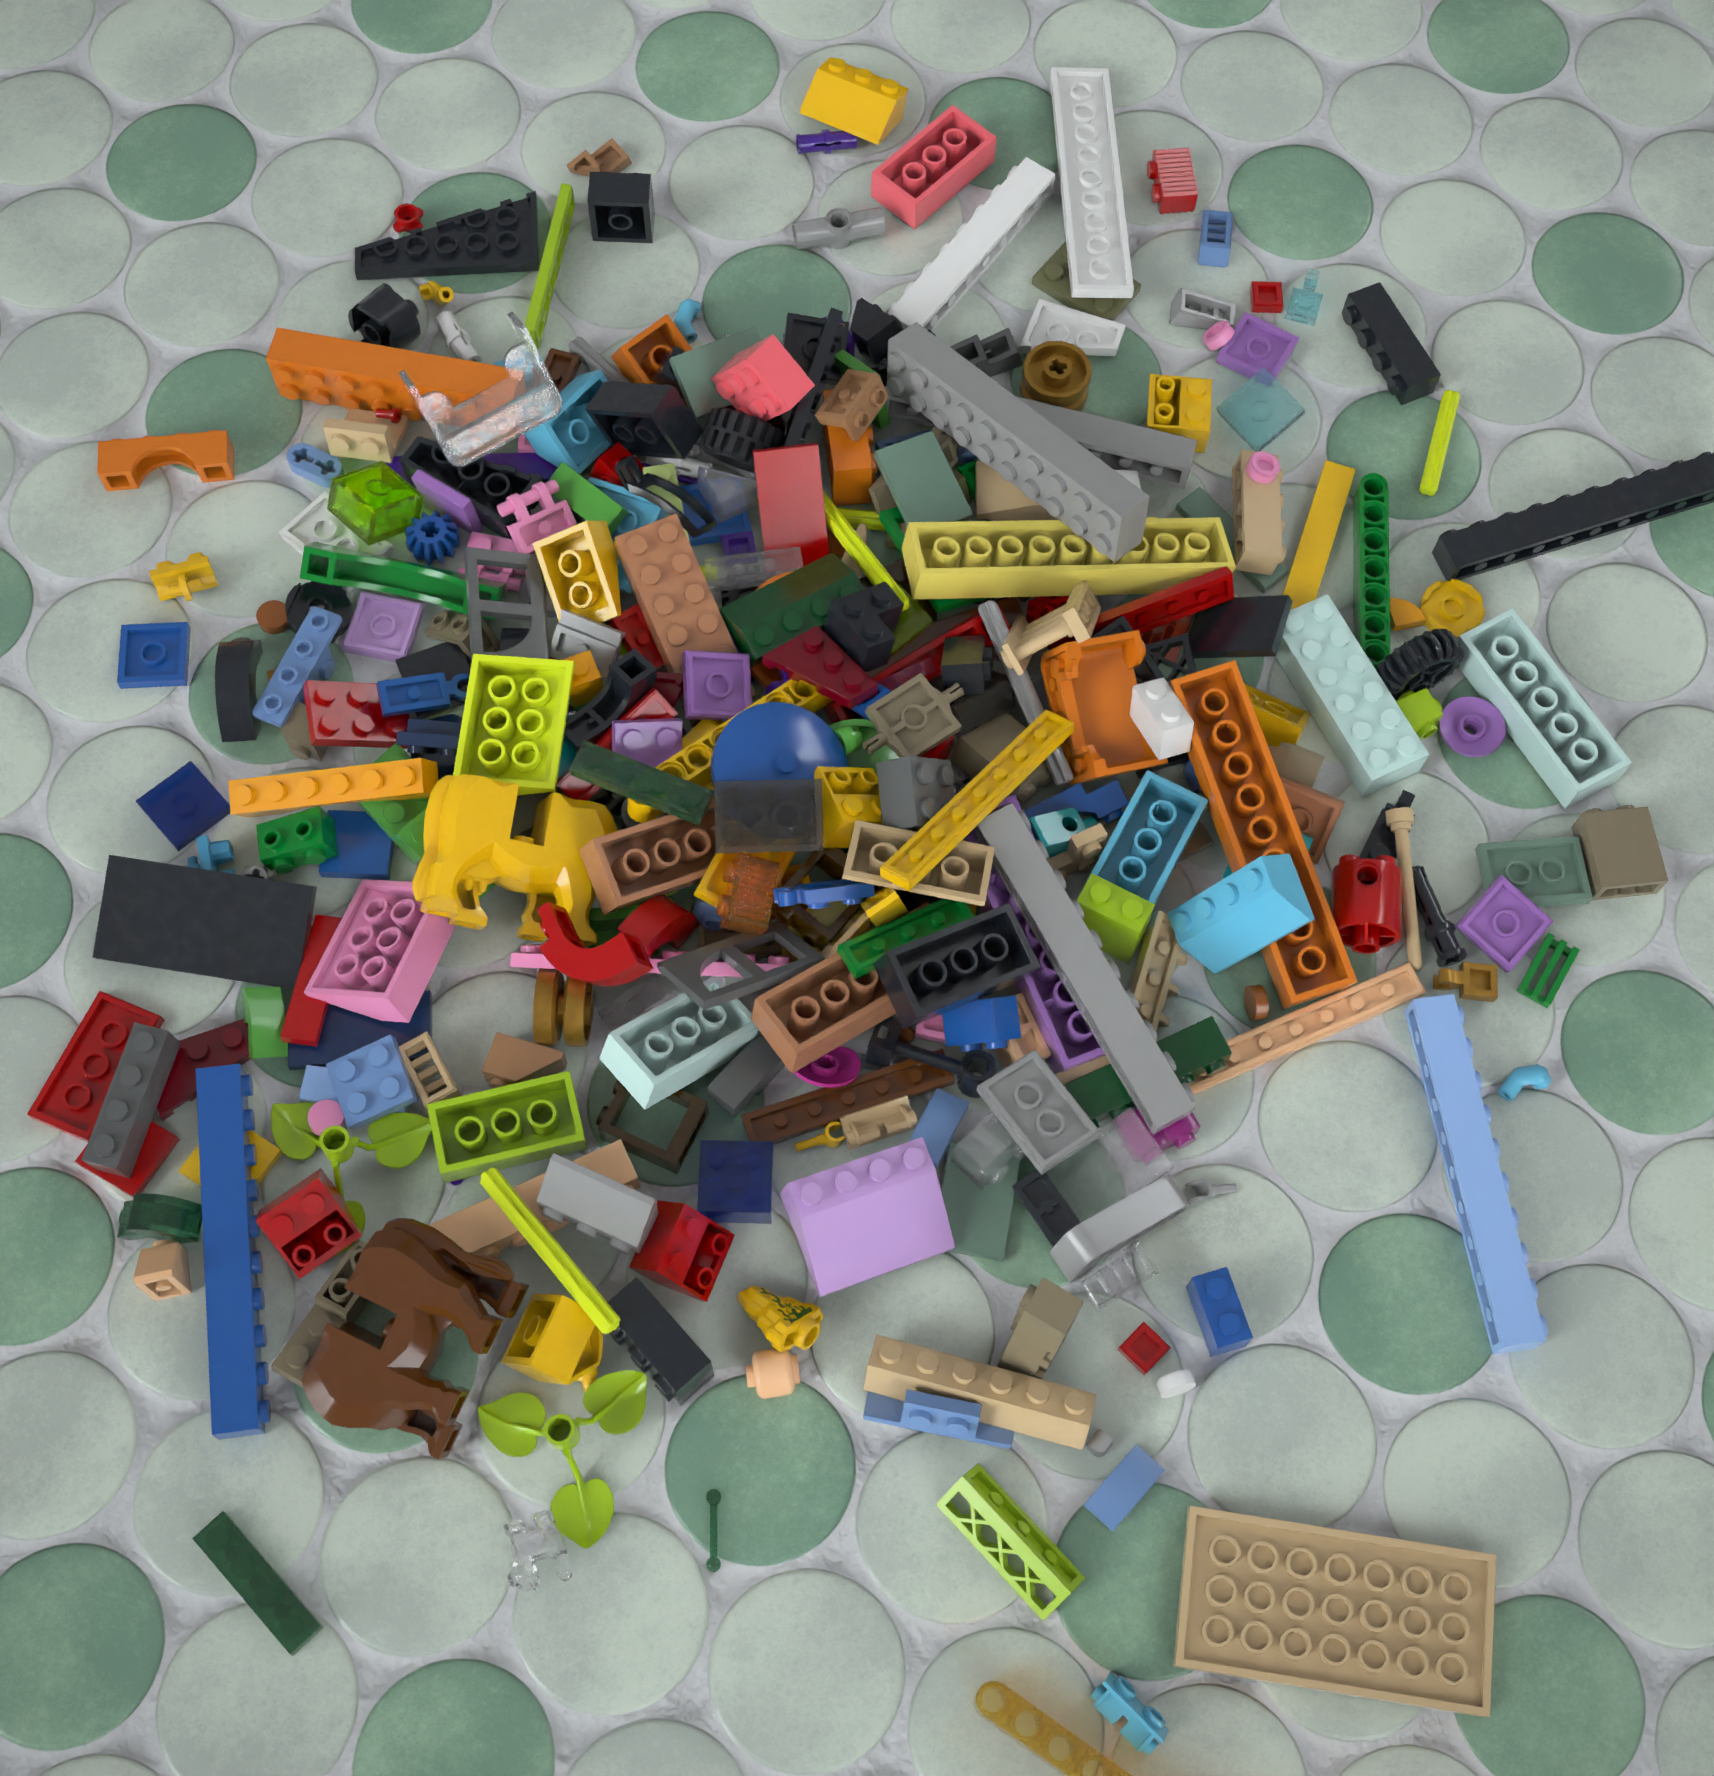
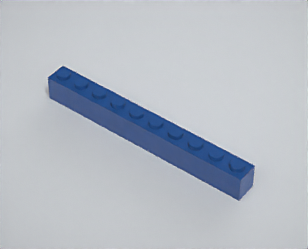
M240 1064L196 1069L212 1435L219 1440L265 1434V1423L271 1421L270 1403L268 1399L264 1400L263 1385L269 1383V1371L267 1362H262L261 1347H266L267 1334L265 1325H260L259 1310H264L265 1297L263 1288H258L257 1274L263 1272V1260L261 1251H256L255 1237L261 1236V1227L256 1222L257 1215H254L253 1201L259 1200V1187L257 1179H251V1166L257 1165L255 1144H250L249 1131L255 1130L253 1109H248V1096H253V1080L251 1074L247 1075Z

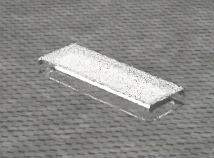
M800 547L703 559L706 581L711 592L760 586L776 575L796 571L803 567Z

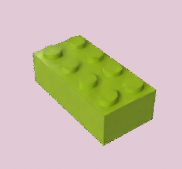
M570 1071L426 1104L439 1170L445 1183L481 1175L490 1168L502 1170L552 1157L553 1153L561 1156L588 1149Z

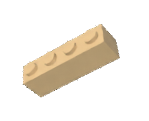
M1242 449L1232 468L1235 570L1271 576L1277 565L1283 563L1286 553V547L1282 545L1285 521L1281 519L1284 496L1280 494L1283 470H1279L1276 478L1271 483L1261 484L1255 482L1248 476L1246 464L1251 455L1256 451ZM1272 454L1279 461V455Z

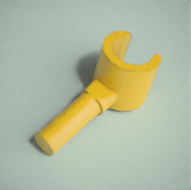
M837 1121L831 1122L826 1126L823 1134L795 1143L796 1151L799 1152L823 1144L830 1148L839 1147L845 1136L833 1138L829 1132L838 1130L841 1127V1123Z

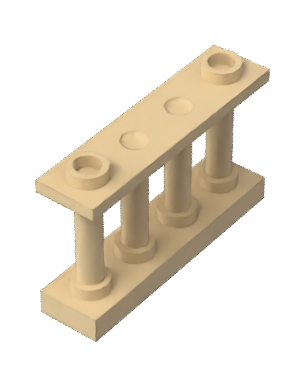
M1084 580L1073 587L1065 605L1029 624L1023 614L1016 617L1001 646L1003 648L1001 651L1002 659L1009 669L1014 668L1018 676L1023 674L1033 653L1067 635L1070 638L1074 636L1078 644L1091 638L1101 606L1087 581Z

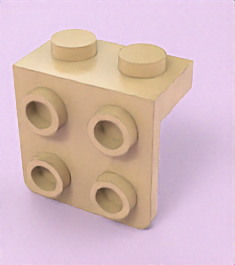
M351 409L347 412L344 420L327 418L323 429L331 456L391 463L409 422L406 415H402L400 422L396 424L392 423L390 419L377 418L375 411Z

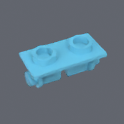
M1110 1672L1102 1683L1107 1689L1105 1690L1099 1685L1091 1693L1090 1697L1095 1701L1093 1706L1112 1725L1124 1716L1128 1722L1119 1732L1139 1753L1143 1750L1149 1755L1158 1746V1743L1153 1739L1154 1737L1160 1743L1164 1741L1169 1731L1164 1726L1166 1721L1152 1706L1146 1708L1135 1697L1137 1694L1136 1690L1125 1678L1121 1676L1117 1678Z

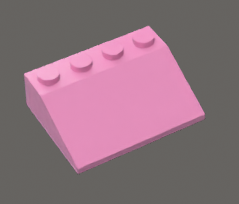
M362 879L304 993L306 996L381 1021L409 1023L456 925L448 924L449 918L420 912L422 902L415 900L412 892V882Z

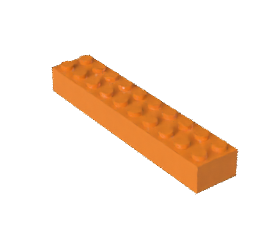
M1236 660L1171 680L1169 686L1194 721L1190 752L1187 753L1203 796L1209 800L1207 807L1232 873L1260 856L1290 854L1315 920L1261 949L1283 1010L1351 987L1358 981Z

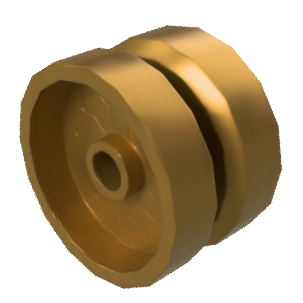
M1047 341L1035 346L1027 354L1023 365L1020 397L1081 412L1087 400L1088 386L1092 374L1090 360L1084 351L1071 343Z
M539 968L533 1003L535 1043L539 1045H556L560 1040L563 1027V1037L568 1046L587 1047L594 1014L593 984L567 976L564 986V977L559 970Z

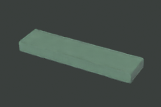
M1198 487L1178 502L1175 510L1183 518L1220 517L1234 559L1233 518L1201 487ZM1278 564L1271 576L1245 571L1240 572L1264 594L1286 577L1288 569L1282 564Z

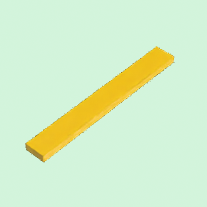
M1045 710L880 867V876L910 891L1074 732V722Z

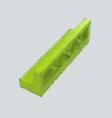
M979 1463L966 1472L936 1503L941 1511L1043 1621L1086 1579ZM959 1492L970 1503L971 1514L961 1513L952 1504L951 1500ZM981 1524L991 1525L997 1532L998 1543L988 1542L982 1536ZM1008 1553L1017 1554L1024 1561L1025 1572H1016L1008 1564ZM1035 1583L1045 1584L1056 1596L1048 1605L1036 1595Z

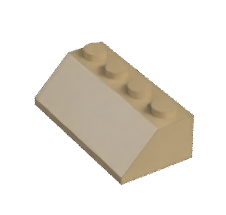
M855 820L842 879L907 891L880 876V867L917 832ZM961 841L908 892L985 906L995 847Z

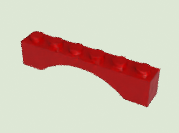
M999 607V610L1003 616L1007 628L1010 631L1011 627L1006 617L1004 616L1001 608ZM978 611L874 674L871 678L891 690V692L920 673L923 674L928 682L942 674L941 661L945 637L985 635L986 647L994 645ZM834 700L823 707L832 724L850 719H863L860 714Z

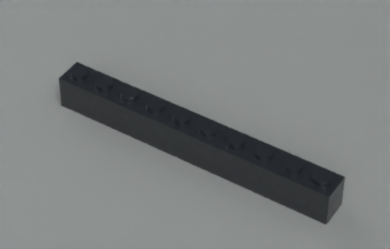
M1704 452L1696 458L1685 462L1678 460L1665 468L1658 470L1648 469L1632 478L1622 477L1609 485L1602 487L1592 486L1584 492L1572 496L1570 494L1563 495L1553 502L1546 504L1536 503L1520 512H1506L1497 519L1487 522L1480 520L1464 529L1457 531L1456 529L1447 530L1439 536L1432 554L1446 581L1451 579L1462 580L1713 503L1714 453Z

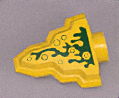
M754 1285L738 1293L737 1300L745 1312L756 1322L765 1338L771 1342L772 1347L780 1353L794 1346L807 1350L816 1341L820 1332V1323L824 1316L816 1305L802 1303L792 1297H780L765 1288Z

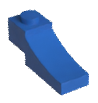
M1116 779L1089 794H1086L1082 784L1078 783L1023 812L1029 819L1046 813L1074 808L1078 811L1079 815L1091 816L1096 821L1103 818L1105 823H1108L1122 816L1121 808L1128 805L1129 802Z

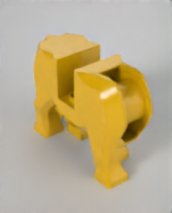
M461 774L459 776L446 775L438 780L430 793L425 812L424 854L412 880V892L415 900L422 902L420 912L449 918L448 924L481 930L487 926L488 917L480 906L478 896L486 891L488 884L493 883L512 892L524 893L527 897V903L521 915L522 925L517 929L516 938L540 943L550 940L540 927L542 920L537 908L546 902H551L566 908L584 946H591L597 943V934L590 927L588 919L595 899V891L579 849L592 839L618 831L614 819L606 806L592 801L571 799L560 793L553 792L536 805L531 838L513 836V839H510L519 784L501 782L485 776Z

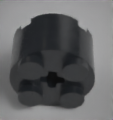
M386 283L374 289L348 312V319L353 332L355 333L359 330L364 337L360 342L405 349L421 334L419 321L416 317L419 315V310L415 303L409 299L404 300Z

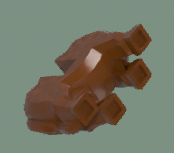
M397 1218L388 1221L382 1230L374 1233L362 1250L355 1270L344 1288L396 1313L397 1316L389 1320L384 1328L382 1337L352 1322L327 1323L323 1330L319 1347L307 1365L301 1382L307 1398L314 1409L332 1425L377 1430L395 1427L401 1431L421 1436L428 1445L430 1456L437 1460L447 1457L462 1428V1424L457 1422L456 1419L470 1390L464 1387H455L450 1380H442L430 1375V1372L441 1357L446 1331L450 1330L453 1326L462 1329L468 1338L471 1350L478 1354H487L503 1320L490 1315L480 1299L486 1301L498 1315L504 1318H513L522 1303L529 1285L512 1281L515 1276L514 1272L501 1259L484 1254L466 1252L452 1239L432 1226L410 1218Z

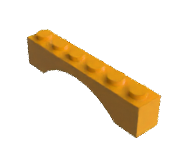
M424 758L229 780L230 814L252 818L279 815L317 806L430 797V793L438 781L437 762Z

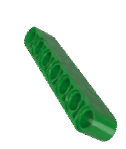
M1368 473L1361 478L1353 498L1354 636L1367 657L1377 661L1373 662L1370 660L1376 670L1380 662L1384 661L1385 657L1391 653L1389 488L1387 480L1382 475ZM1367 629L1373 630V631H1375L1376 633H1372V632L1368 631Z

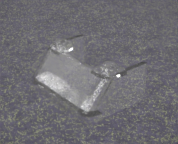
M513 311L508 313L507 316L520 343L511 347L504 356V367L509 377L453 407L449 398L439 391H431L420 396L416 386L406 372L403 370L398 373L446 458L453 465L466 466L556 417L562 409V398L529 331Z

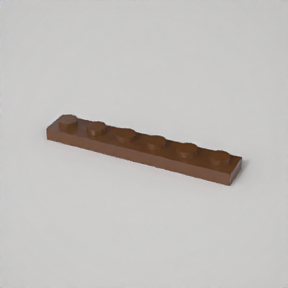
M943 1048L933 1051L935 1053L946 1056ZM908 1059L860 1075L853 1082L844 1086L820 1088L742 1114L741 1119L752 1151H756L825 1128L831 1122H840L839 1117L904 1095H907L909 1100L936 1091L937 1088L942 1089L954 1085L955 1079L950 1072Z

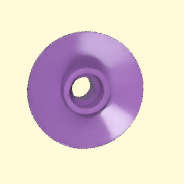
M1469 696L1457 698L1451 701L1442 711L1444 715L1441 721H1439L1440 734L1445 743L1459 754L1468 757L1487 756L1496 751L1505 738L1506 724L1502 714L1493 704L1484 699ZM1464 729H1470L1474 735L1467 733Z

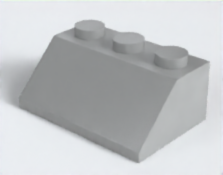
M553 1153L536 1200L539 1208L543 1209L542 1215L559 1224L562 1223L563 1219L577 1225L575 1230L591 1239H595L597 1235H600L610 1240L608 1245L611 1248L627 1255L630 1250L640 1253L659 1214L656 1199Z

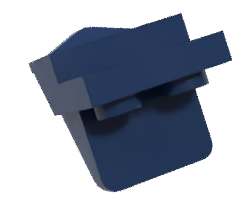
M447 714L429 720L408 719L407 732L397 731L396 745H407V752L411 753L412 759L424 758L437 762L438 780L446 775L453 776L463 717Z

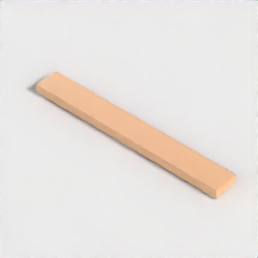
M1410 962L1226 1040L1232 1052L1231 1057L1226 1062L1227 1067L1212 1076H1208L1204 1072L1194 1077L1195 1083L1189 1087L1195 1095L1402 1006L1413 999H1418L1425 995L1426 990Z

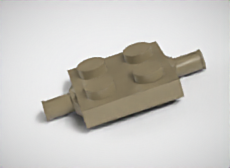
M922 673L899 686L866 708L865 714L875 725L878 734L862 743L864 749L871 755L884 745H887L899 758L910 755L920 757L960 731L962 725L953 715L950 703L964 695L962 687L959 689L960 685L955 683L941 693L930 685Z

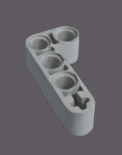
M1167 1174L1073 1227L1056 1243L1049 1253L1071 1284L1092 1271L1104 1258L1172 1220L1191 1204L1170 1174Z

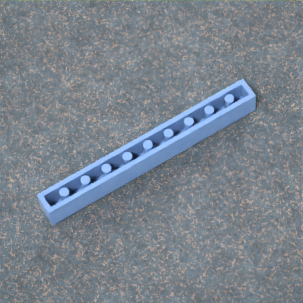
M1454 994L1413 999L1406 1008L1405 1015L1492 1354L1535 1349L1546 1342L1548 1333L1547 1323L1544 1316L1539 1314L1536 1303L1538 1298L1537 1286L1534 1279L1529 1277L1527 1270L1528 1252L1523 1242L1520 1243L1517 1232L1519 1226L1518 1214L1515 1208L1510 1206L1507 1195L1509 1193V1181L1507 1175L1501 1172L1498 1161L1500 1158V1147L1496 1138H1492L1490 1131L1491 1114L1489 1107L1483 1104L1480 1093L1482 1090L1481 1076L1478 1071H1474L1471 1059L1473 1057L1472 1042L1468 1037H1465L1462 1026L1464 1024L1463 1009L1461 1005H1457Z

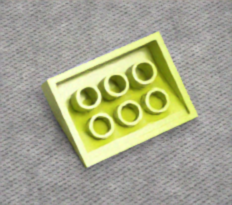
M473 654L453 776L461 774L479 775L501 782L519 784L517 796L556 791L575 666L574 661Z

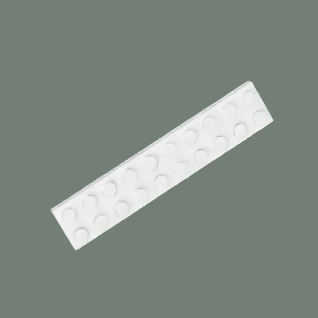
M1051 67L1050 86L1071 297L1132 298L1134 285L1109 69Z

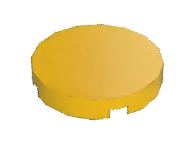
M1461 580L1436 581L1426 589L1419 603V609L1426 618L1424 626L1430 631L1433 629H1447L1457 639L1460 635L1479 626L1485 616L1481 594L1472 585Z

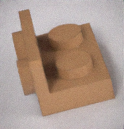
M848 369L815 416L820 424L845 428L850 439L858 441L888 400L889 395L878 373Z

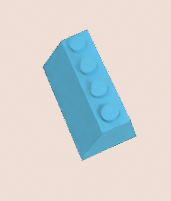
M1290 854L1260 856L1167 913L1179 946L1214 974L1226 970L1315 920Z

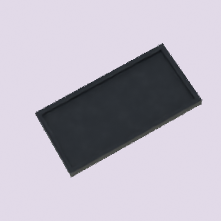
M109 855L92 958L294 990L309 940L317 887Z

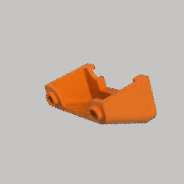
M1139 630L1090 638L1079 644L1077 641L1067 642L1046 651L1041 657V672L1050 711L1074 722V732L1060 744L1073 774V779L1069 781L1070 784L1088 782L1168 763L1167 758L1158 760L1130 717L1132 688L1134 685H1137L1134 668L1142 663L1146 654L1145 644L1140 637Z

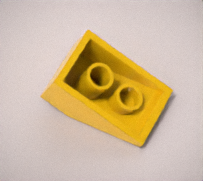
M584 521L533 543L559 622L562 616L560 615L561 610L564 609L600 623L621 616L617 554L614 550V543L606 521Z

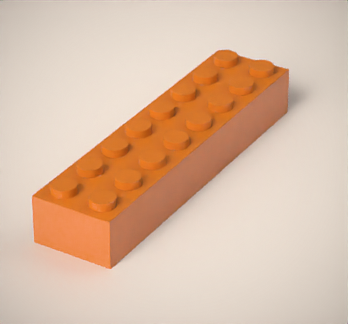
M278 327L266 356L279 395L288 399L313 401L320 405H336L349 410L376 411L377 408L391 410L397 407L401 410L402 415H406L408 420L411 421L421 420L436 423L440 426L450 425L466 428L473 432L484 431L495 433L502 437H518L519 425L524 423L523 415L529 402L523 370Z

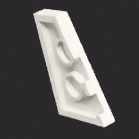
M1039 299L1020 344L1019 352L1029 353L1035 346L1047 341H1063L1074 344L1084 351L1086 355L1116 356L1125 333L1126 325Z

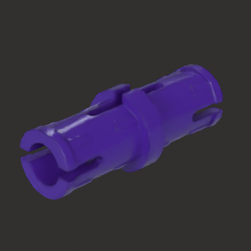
M824 129L821 133L797 134V152L802 154L823 151L824 154H831L832 150L856 149L857 136L845 131L830 132L829 129Z

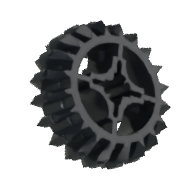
M1433 629L1431 632L1425 631L1420 636H1414L1413 639L1404 642L1400 647L1394 648V651L1387 655L1384 661L1380 662L1376 671L1396 701L1408 691L1416 693L1425 688H1434L1435 685L1443 682L1447 676L1453 674L1454 670L1460 666V662L1464 658V651L1460 647L1461 643L1456 636H1453L1451 631L1447 629Z

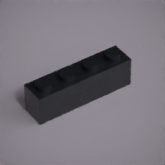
M1378 282L1349 293L1342 310L1343 320L1346 325L1352 328L1357 336L1360 347L1365 349L1372 359L1375 370L1380 372L1387 382L1390 393L1396 396L1401 405L1432 394L1441 374L1382 284Z

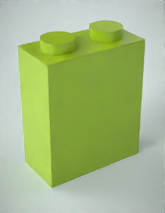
M1091 873L1077 899L1085 915L1082 920L1089 930L1094 929L1100 937L1103 945L1102 951L1129 964L1145 934L1155 904Z

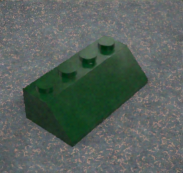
M830 553L720 608L719 611L742 654H750V668L763 662L762 655L809 629L818 626L822 631H825L823 628L831 601L863 590L864 587L855 571L835 554Z

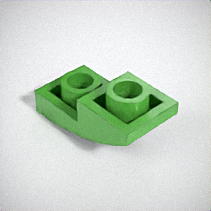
M280 987L243 988L244 1023H248L249 1058L288 1057V1043L282 1042L280 1037L285 1021Z

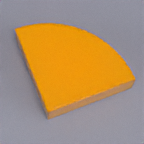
M1390 598V625L1392 631L1424 625L1426 618L1418 607L1403 599Z

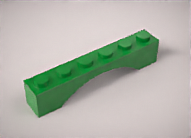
M312 542L304 546L300 572L301 579L334 586L361 588L406 596L468 615L465 574L319 542ZM478 577L479 598L503 602L506 583ZM481 616V618H485V619H490V620H495V619H496L495 617H485V616Z

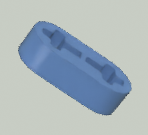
M305 443L293 445L287 452V460L291 470L295 474L322 487L335 488L345 479V471L341 461L329 453ZM307 456L309 459V462L306 460H301L299 463L297 462L298 458L304 459Z

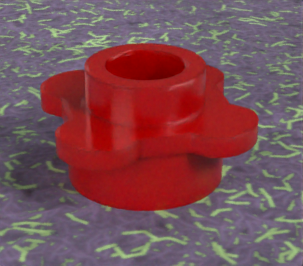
M405 203L394 210L396 222L393 224V229L395 232H410V230L419 227L421 230L423 229L421 218L424 216V212L421 208Z

